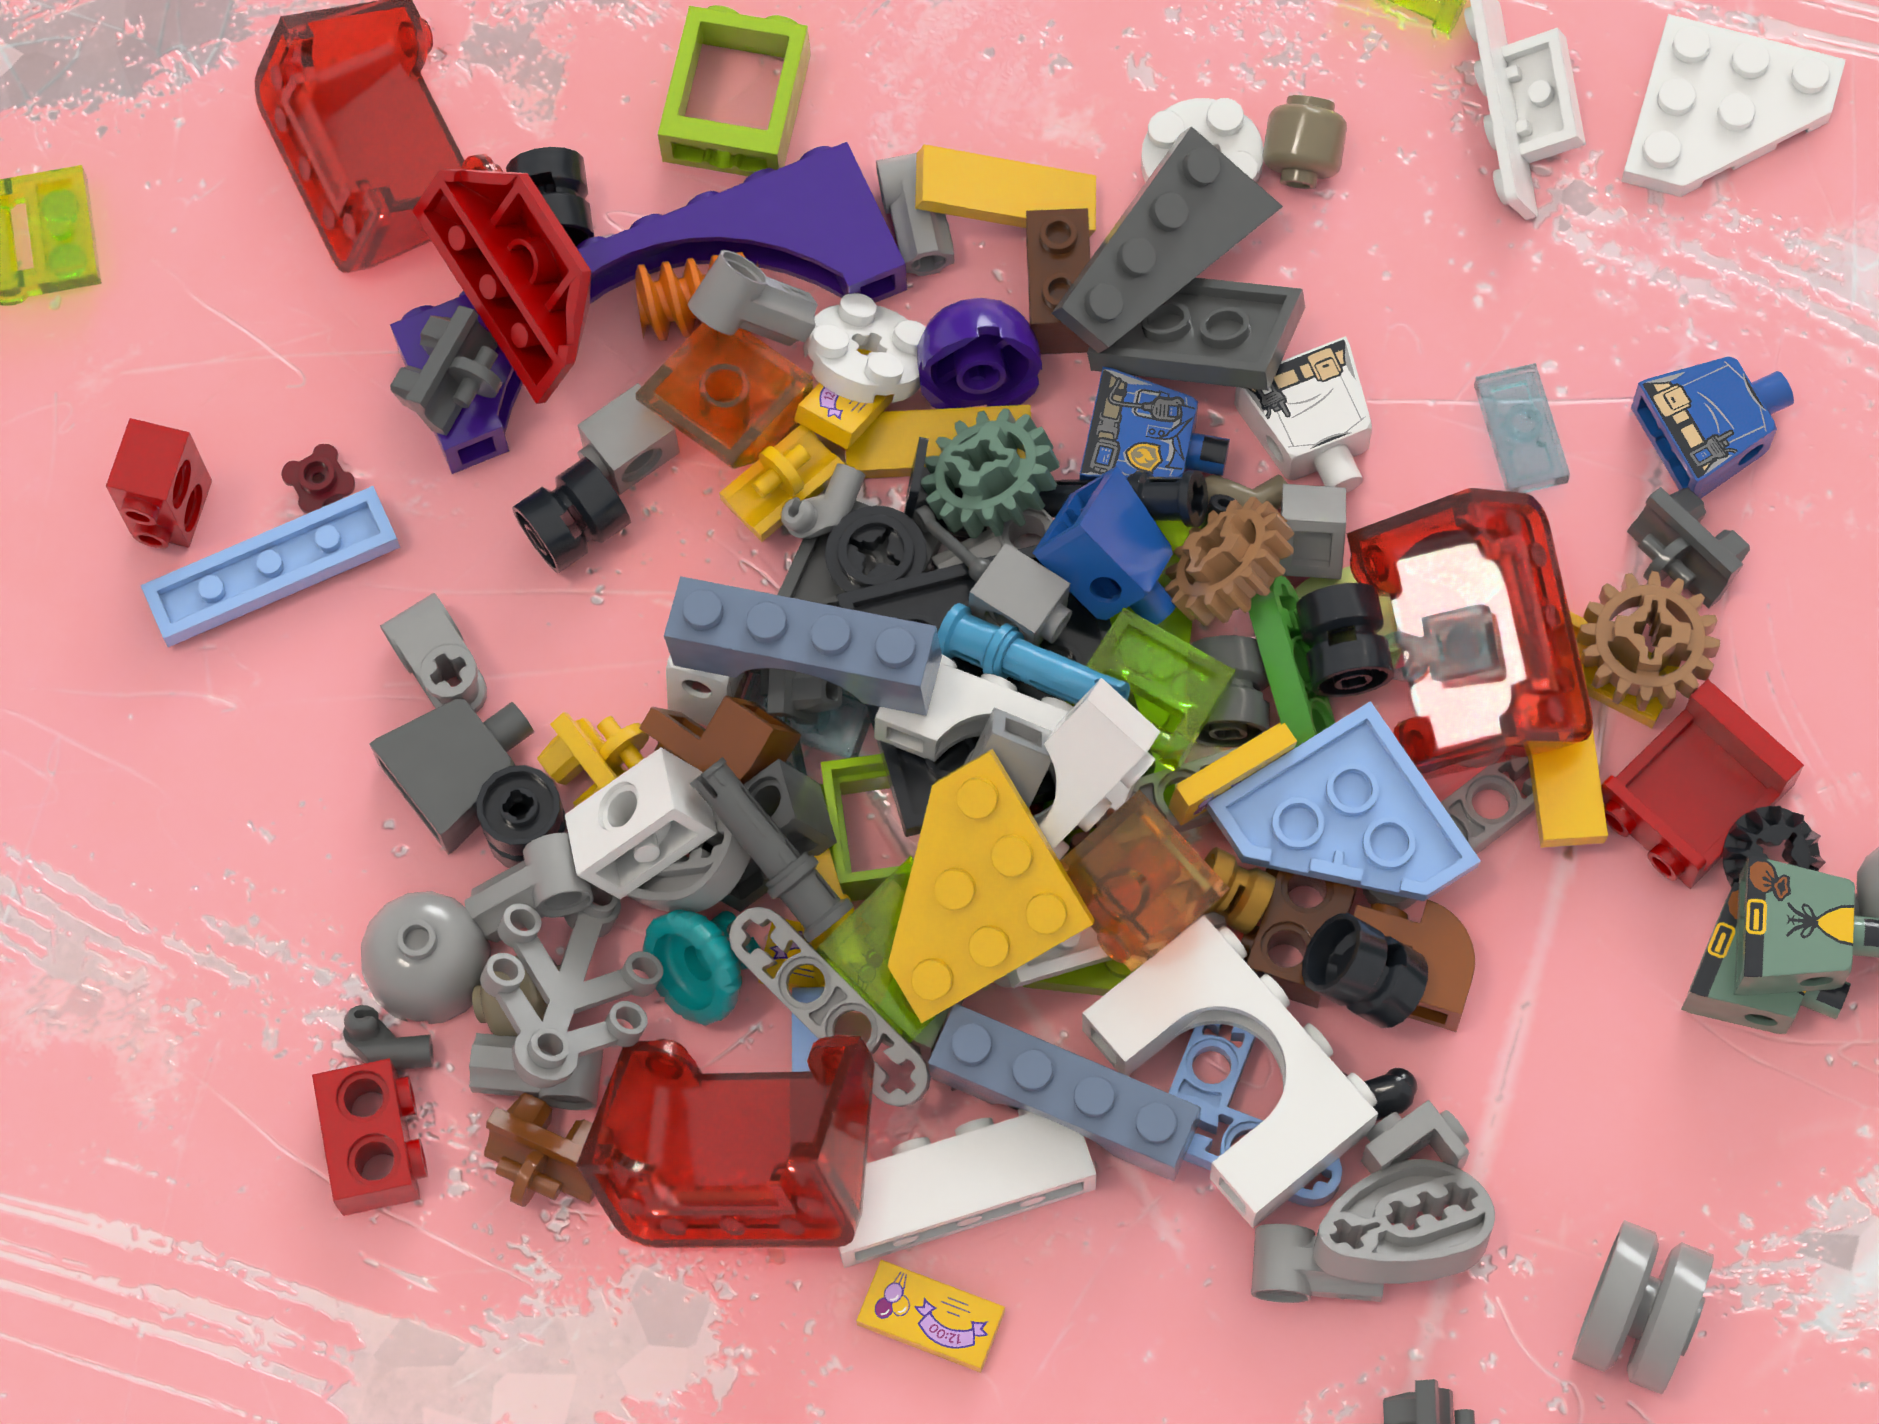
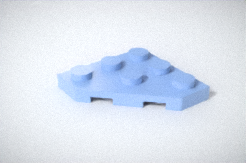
M1371 701L1209 801L1206 810L1242 863L1419 901L1429 899L1476 869L1481 862Z

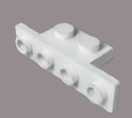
M1470 0L1471 6L1465 8L1464 11L1465 21L1472 39L1478 43L1480 60L1474 63V73L1481 92L1484 96H1487L1490 114L1484 116V129L1491 147L1497 151L1500 168L1493 172L1494 186L1500 201L1504 205L1509 204L1525 220L1538 217L1529 163L1586 145L1567 38L1557 27L1508 44L1500 2L1498 0Z

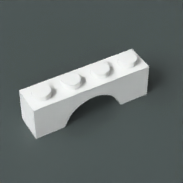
M942 655L927 716L879 707L875 717L874 739L889 743L897 748L935 762L953 745L964 739L980 736L994 707L1053 731L1058 722L1073 706L1052 697H1044L1040 701L1017 692V687L1013 683L997 675L982 674L980 678L956 669L957 665L955 662ZM1051 762L1048 771L1053 779L1056 795V774L1053 762ZM1119 781L1105 796L1112 802V805L1096 823L1097 825L1117 832L1135 784L1128 789Z
M1102 678L1058 722L1044 743L1055 769L1056 795L1054 803L1049 808L1033 817L1059 860L1070 848L1063 839L1077 825L1084 832H1087L1099 821L1112 805V802L1105 796L1119 781L1129 789L1155 761V758L1148 751L1160 731Z

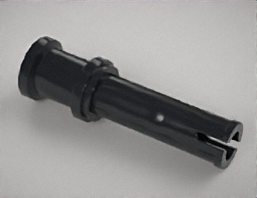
M1187 470L1182 477H1154L1150 471H1136L1127 477L1128 482L1154 521H1182L1186 527H1200L1203 524L1208 507L1207 483L1201 471ZM1055 480L1057 483L1055 490L1041 491L1039 493L1040 498L1045 504L1043 509L1052 518H1055L1069 495L1093 480Z

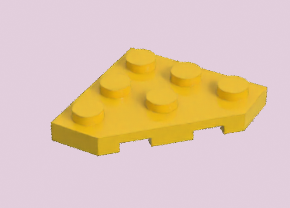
M993 748L939 779L931 788L887 965L921 1023L1090 927L1095 921Z

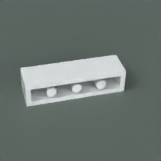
M1019 1109L1017 1111L1018 1117L996 1124L993 1123L992 1118H980L969 1121L955 1129L956 1136L931 1143L928 1137L905 1141L892 1149L893 1156L870 1163L867 1162L866 1157H855L834 1164L828 1169L830 1175L818 1178V1182L844 1268L1096 1190L1097 1174L1084 1136L1050 1119Z

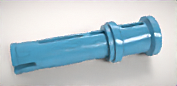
M961 603L955 604L948 611L939 628L938 638L942 655L949 659L957 657L981 667L984 674H993L1004 679L1011 677L1074 705L1102 678L1126 701L1128 700L1130 693L1129 683L1104 675L1052 651L1033 645L1024 640L1023 633L1019 631L1018 627L1008 623L999 627L973 616L971 608Z

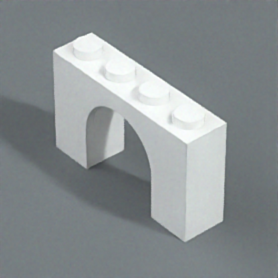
M1204 915L1082 1012V1031L1118 1072L1127 1076L1180 1034L1198 1026L1210 1024L1234 1026L1251 1033L1267 1046L1280 1068L1283 1094L1275 1109L1265 1120L1212 1162L1210 1180L1247 1223L1254 1228L1367 1135L1376 1123L1378 1112L1373 1106L1377 1104V1100L1370 1088L1358 1075L1352 1072L1346 1077L1329 1058L1333 1055V1049L1323 1034L1310 1023L1302 1027L1286 1009L1290 1005V1001L1279 984L1268 974H1264L1259 978L1243 960L1247 956V952L1235 934L1224 925L1216 929Z

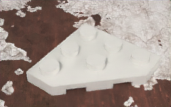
M1668 14L1621 182L1682 197L1702 187L1704 180L1730 167L1735 170L1775 150L1778 143L1804 130L1806 133H1809L1827 124L1834 107L1846 59Z

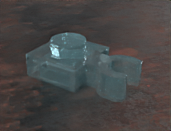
M1479 603L1421 617L1424 636L1419 637L1402 631L1391 632L1384 636L1388 640L1390 648L1405 646L1409 654L1408 661L1403 667L1394 668L1393 680L1402 682L1417 680L1426 672L1428 666L1431 680L1438 682L1501 669L1489 605Z

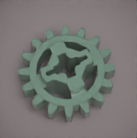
M1003 409L996 421H990L985 411H980L976 418V425L969 428L959 420L955 423L957 436L952 440L946 437H938L935 441L941 450L940 456L925 457L924 464L930 475L922 478L921 485L928 495L926 501L938 520H944L951 532L955 533L964 526L970 538L975 539L980 535L984 526H989L995 537L1001 536L1004 522L1011 519L1016 525L1022 527L1026 524L1023 512L1028 507L1042 511L1045 504L1040 498L1039 493L1056 489L1057 483L1050 472L1060 467L1059 461L1052 451L1054 446L1042 427L1037 428L1031 417L1027 414H1024L1016 421L1009 409ZM1017 449L1026 453V459L1019 457ZM955 488L961 489L963 492L962 498L955 495Z

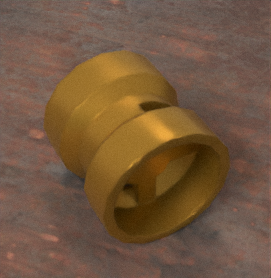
M1215 847L1206 856L1195 874L1188 891L1186 903L1188 906L1204 914L1214 911L1224 916L1229 927L1243 934H1248L1263 915L1272 896L1276 879L1273 875L1257 867L1247 870L1237 865L1234 855Z

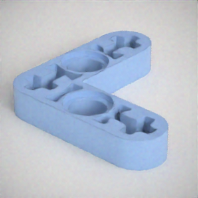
M1210 1024L1194 1028L1169 1094L1200 1106V1123L1198 1127L1202 1130L1216 1135L1218 1122L1230 1125L1222 1136L1219 1154L1221 1156L1231 1147L1236 1138L1248 1134L1263 1120L1229 1108L1256 1037L1243 1029L1233 1027L1230 1041L1243 1042L1242 1046L1238 1048L1226 1038L1218 1036L1223 1024ZM1210 1029L1216 1035H1204V1031ZM1208 1051L1220 1053L1225 1056L1230 1064L1231 1071L1229 1075L1220 1083H1204L1197 1078L1193 1071L1192 1065L1197 1056ZM1195 1133L1184 1161L1211 1171L1212 1162L1219 1157L1208 1152L1212 1147L1213 1139ZM1338 1158L1321 1172L1323 1176L1330 1179L1328 1183L1317 1181L1312 1190L1303 1187L1288 1201L1307 1207L1321 1206L1330 1201L1338 1191L1341 1182L1342 1166L1340 1159Z

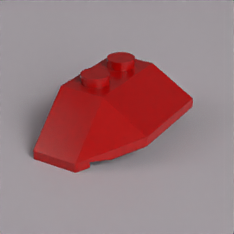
M464 169L439 170L412 211L535 403H546L575 364L590 307L591 269L528 173Z

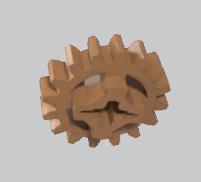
M1250 497L1243 507L1236 499L1230 501L1226 512H1220L1219 515L1214 510L1208 514V524L1203 529L1192 527L1189 530L1190 535L1185 540L1183 546L1176 547L1174 553L1180 559L1179 562L1166 569L1165 574L1172 581L1164 588L1171 596V602L1191 622L1197 619L1203 626H1208L1215 616L1222 623H1226L1229 621L1232 612L1239 610V608L1244 613L1248 612L1251 608V598L1256 594L1267 596L1271 592L1269 587L1274 582L1275 577L1284 575L1286 571L1279 562L1293 554L1294 548L1287 541L1295 535L1294 531L1286 523L1287 520L1270 502L1265 501L1262 504L1256 497Z
M1652 571L1647 584L1639 585L1634 575L1628 573L1624 576L1621 592L1606 583L1602 586L1599 595L1600 603L1589 601L1583 616L1588 624L1581 625L1577 635V642L1589 647L1583 650L1580 659L1584 667H1598L1592 682L1595 689L1603 687L1608 683L1616 687L1612 702L1619 704L1625 699L1627 694L1636 696L1638 711H1645L1650 698L1658 697L1660 704L1667 710L1673 706L1676 699V690L1689 699L1690 695L1698 689L1697 679L1706 681L1710 677L1714 664L1709 658L1716 657L1720 647V640L1708 635L1714 631L1718 620L1716 615H1699L1698 612L1705 599L1701 593L1689 599L1681 595L1684 580L1678 578L1671 584L1670 588L1662 587L1659 572ZM1638 606V609L1629 616L1618 615L1624 610ZM1646 623L1649 625L1648 636H1651L1652 646L1655 647L1650 659L1648 658V646H1645V637L1642 635ZM1681 661H1686L1674 672L1659 676V672L1667 666L1679 667Z

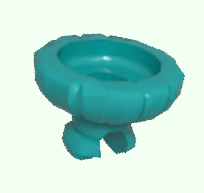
M674 910L654 918L646 929L642 950L658 958L663 966V975L656 990L661 997H665V1003L676 1014L682 1015L686 1020L704 1026L722 1021L732 1012L738 1002L742 985L741 970L748 968L731 948L729 934L731 925L736 919L732 912L722 911L709 921L706 916L692 911ZM751 937L749 944L746 946L750 954L757 948L761 949L754 937Z

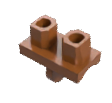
M523 1093L507 1111L495 1107L486 1122V1128L489 1129V1137L484 1150V1156L498 1162L495 1174L514 1182L510 1194V1202L525 1207L533 1198L535 1192L556 1200L562 1191L590 1204L599 1189L601 1162L607 1138L605 1128L585 1119L576 1120L566 1138L547 1130L552 1121L553 1109L545 1101Z

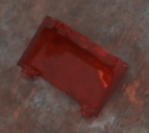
M378 0L280 16L256 72L254 92L260 114L333 263L342 273L371 269L431 242V239L412 210L439 170L464 169L503 172L502 168L494 163L491 157L486 154L471 155L464 160L420 73L426 62L427 55L432 50L433 35L430 25L424 18H421L413 0Z
M1467 488L1346 533L1351 552L1350 568L1357 583L1373 585L1378 590L1379 596L1390 597L1416 715L1399 721L1394 728L1393 734L1425 780L1560 749L1589 738L1593 728L1592 709L1552 531L1546 512L1532 495L1522 492Z
M834 1035L818 1039L813 1043L807 1059L810 1071L702 1073L686 1048L673 1040L638 1041L632 1046L622 1047L576 1166L618 1232L630 1241L642 1246L654 1248H835L846 1246L854 1239L863 1211L875 1070L873 1057L862 1036Z

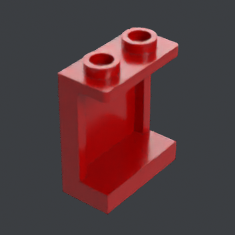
M1707 679L1690 695L1686 708L1616 777L1610 775L1602 783L1601 789L1606 824L1623 837L1631 835L1648 850L1647 857L1649 861L1664 877L1672 881L1679 879L1691 889L1723 857L1724 842L1733 824L1741 816L1753 809L1774 806L1795 785L1804 764Z

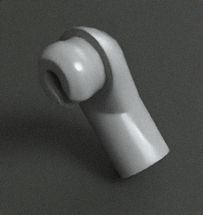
M837 463L825 494L800 500L798 497L790 499L782 508V523L789 533L797 538L812 539L830 533L834 526L838 525L841 519L851 512L866 475L853 467Z

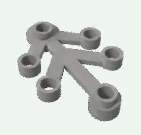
M591 883L590 887L593 895L591 905L578 913L565 916V920L571 927L572 932L559 971L537 936L542 925L539 913L529 905L518 903L509 906L505 910L497 928L500 939L514 949L518 958L508 953L494 954L488 959L480 976L482 988L489 995L496 998L518 1035L512 1046L515 1071L524 1082L533 1087L550 1088L566 1081L577 1067L579 1057L614 1045L629 1047L636 1044L647 1026L648 1019L645 1011L639 1005L630 1001H621L614 1004L603 1022L568 1031L573 1014L629 995L644 997L652 994L663 975V966L658 958L648 952L639 951L632 953L627 958L622 969L584 981L598 937H603L610 932L621 910L620 899ZM511 922L523 924L528 931L515 928ZM524 968L547 1004L542 1021L519 987L525 975ZM633 970L643 971L649 979L637 976ZM494 971L507 974L511 980L500 979L495 975ZM617 1019L628 1021L634 1029L621 1026ZM540 1049L549 1052L552 1056L543 1053Z

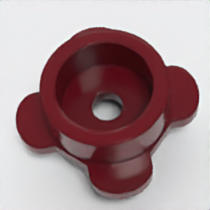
M330 444L317 445L310 456L299 462H287L281 472L283 482L288 486L294 487L299 496L298 505L307 514L349 496L355 488L354 476L350 472L343 471L337 461L338 451ZM321 474L324 476V480L321 483H314L313 477Z

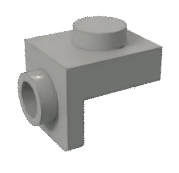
M1427 1100L1403 1119L1397 1112H1394L1372 1127L1366 1135L1370 1143L1365 1146L1361 1162L1372 1174L1378 1170L1382 1171L1395 1163L1408 1160L1430 1145L1444 1163L1462 1169L1469 1156V1151L1465 1146L1469 1143V1137L1452 1113L1448 1110L1439 1113L1430 1100Z

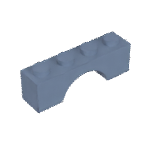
M680 576L664 632V639L674 666L737 678L747 670L757 668L791 670L834 683L852 693L864 704L925 716L928 713L942 658L937 628L933 625Z
M954 1004L928 1061L931 1077L936 1081L990 1104L1009 1105L1050 1119L1089 1138L1113 1156L1173 1182L1200 1123V1106L959 1004Z

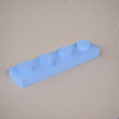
M371 486L140 586L167 647H171L400 548V545L375 488Z

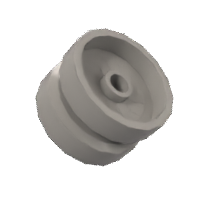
M1624 1220L1613 1242L1574 1348L1572 1360L1605 1372L1615 1364L1627 1336L1635 1338V1342L1627 1364L1629 1381L1662 1395L1673 1375L1680 1355H1685L1697 1327L1705 1303L1703 1294L1711 1272L1714 1254L1681 1242L1671 1249L1659 1278L1653 1277L1650 1274L1659 1248L1656 1232Z

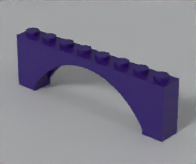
M848 142L832 148L830 146L816 147L805 153L797 162L777 170L766 168L756 171L748 176L742 184L722 192L708 191L701 193L682 208L664 215L650 214L635 221L627 230L607 238L601 236L592 237L576 246L591 269L590 304L607 292L634 280L638 265L644 264L648 273L652 274L660 271L662 262L669 261L672 268L685 266L686 260L689 258H693L697 265L709 264L712 255L719 256L721 251L724 250L735 253L743 252L746 259L757 265L758 260L759 268L785 273L810 282L840 298L846 294L859 293L870 297L876 303L907 290L905 261ZM464 291L460 293L459 297L435 307L424 305L407 312L400 321L390 324L405 367L409 365L423 369L430 357L420 345V333L430 316L452 318L459 305L475 310ZM478 316L479 323L490 332L481 317ZM499 345L495 350L498 357L490 369L502 382L496 397L488 398L476 394L469 408H462L447 436L434 432L452 474L509 452L505 432L512 408L523 383Z

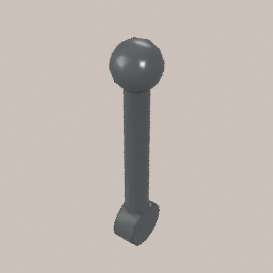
M923 505L914 511L913 518L921 532L926 533L929 531L969 567V575L977 582L991 561L982 557L977 558L936 521L933 512L928 506Z

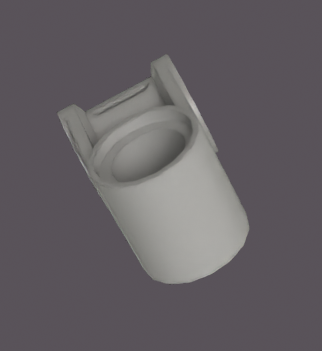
M435 593L430 594L380 625L395 653L410 674L413 673L435 709L457 698H464L475 713L483 707L487 698V686L484 678L478 670L473 655L463 642L464 639L459 629ZM456 676L461 683L451 687L447 681Z

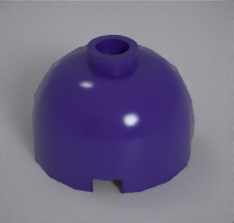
M988 298L965 299L942 308L929 320L918 342L917 364L921 393L930 405L936 409L966 408L987 405V407L1021 405L1035 394L1039 386L1038 374L1042 370V360L1035 332L1016 308L1001 300Z

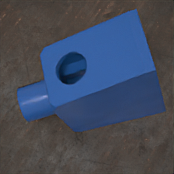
M1115 466L1071 493L1033 551L1035 557L1048 570L1071 583L1069 591L1097 619L1107 620L1130 607L1146 628H1152L1162 622L1176 608L1171 602V596L1158 582V578L1173 555L1172 548L1124 474Z

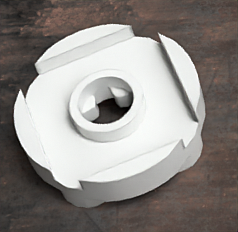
M1210 98L1188 99L1157 112L1150 119L1148 131L1142 144L1141 169L1145 183L1179 135L1192 126L1258 184L1263 168V142L1257 127L1251 119L1244 115L1241 105L1235 100L1229 98L1217 100Z
M859 293L844 295L839 305L829 306L815 316L816 326L805 341L803 350L805 358L809 355L814 363L811 373L825 388L841 397L860 403H873L876 395L887 396L895 394L892 401L894 403L903 401L918 391L920 379L917 364V347L926 328L923 324L908 320L890 309L878 306L870 297ZM858 349H866L871 351V353L864 355L858 352Z

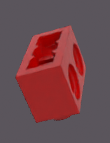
M129 418L106 483V488L135 540L147 546L160 549L167 548L169 543L189 548L212 479L190 432Z
M390 1058L312 1074L332 1197L341 1214L345 1216L421 1200L417 1179L428 1177V1170L421 1139L410 1140L406 1117L417 1114L410 1077L399 1078ZM368 1092H376L383 1095V1103L380 1109L373 1115L357 1117L352 1114L353 1104L359 1096ZM380 1154L394 1157V1166L386 1177L379 1180H368L362 1177L363 1168L372 1157Z

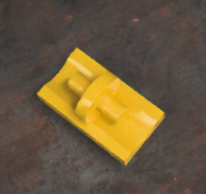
M800 424L774 447L767 446L761 451L758 456L759 460L719 492L720 500L763 542L783 525L781 512L786 502L795 497L804 500L818 496L828 487L837 463H845L825 447L812 430Z
M563 712L550 723L558 735L550 741L537 757V760L550 777L563 785H567L585 769L595 783L573 802L575 808L595 792L625 773L627 769L623 766V763L630 769L643 760L644 757L639 751L649 740V735L639 729L640 723H633L621 728L612 716H608L597 725L598 730L607 740L605 742L588 719L581 718L574 721L569 713Z

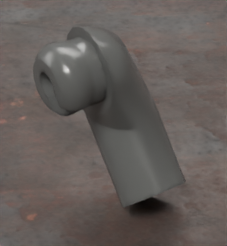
M368 1005L355 1006L346 1013L343 1030L345 1042L364 1063L390 1058L396 1070L433 1067L434 1056L431 1035L396 1037L378 1019V1012Z

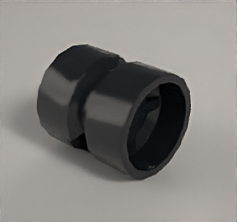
M543 147L520 153L509 161L506 166V172L528 173L575 246L584 240L594 237L590 203L585 200L588 195L584 158L581 154L565 147Z
M587 457L582 458L556 476V488L551 491L540 487L512 507L522 530L544 561L556 573H560L587 554V542L592 539L603 543L631 523L630 516L618 494L598 467ZM566 511L575 521L569 526L560 517Z
M1365 583L1330 585L1308 593L1297 601L1296 612L1302 641L1309 646H1313L1306 654V662L1312 691L1316 695L1328 698L1360 695L1376 690L1394 678V668L1388 640L1384 636L1377 634L1383 628L1384 620L1378 590L1373 585Z
M527 765L508 766L493 773L482 785L477 797V817L494 857L505 867L511 868L524 861L523 849L532 840L553 833H568L565 820L566 813L563 809L560 795L553 780L541 770Z
M1339 913L1326 920L1307 945L1302 961V977L1305 985L1321 996L1340 1006H1346L1354 1014L1380 1028H1392L1402 1023L1416 1009L1422 999L1428 982V965L1425 957L1411 947L1391 936H1384L1383 932L1350 913Z

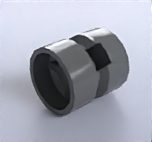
M1219 635L1202 638L1188 646L1187 681L1188 686L1196 691L1187 698L1188 738L1207 746L1240 747L1270 729V702L1263 699L1262 693L1270 684L1257 639L1237 635Z

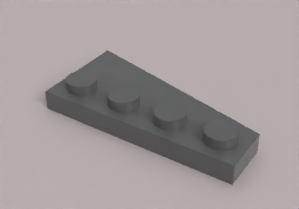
M1191 126L1179 135L1052 314L1099 354L1113 345L1283 206Z

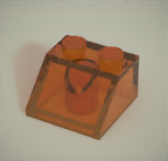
M702 323L635 393L636 400L729 467L736 469L755 463L759 460L758 456L761 451L767 446L774 447L800 425L794 421L798 404L813 390V377L747 330L738 328L735 334L728 335Z
M1140 789L1096 824L1059 860L1095 919L1090 927L1097 933V941L1100 947L1110 958L1116 962L1124 963L1131 972L1155 956L1230 889Z

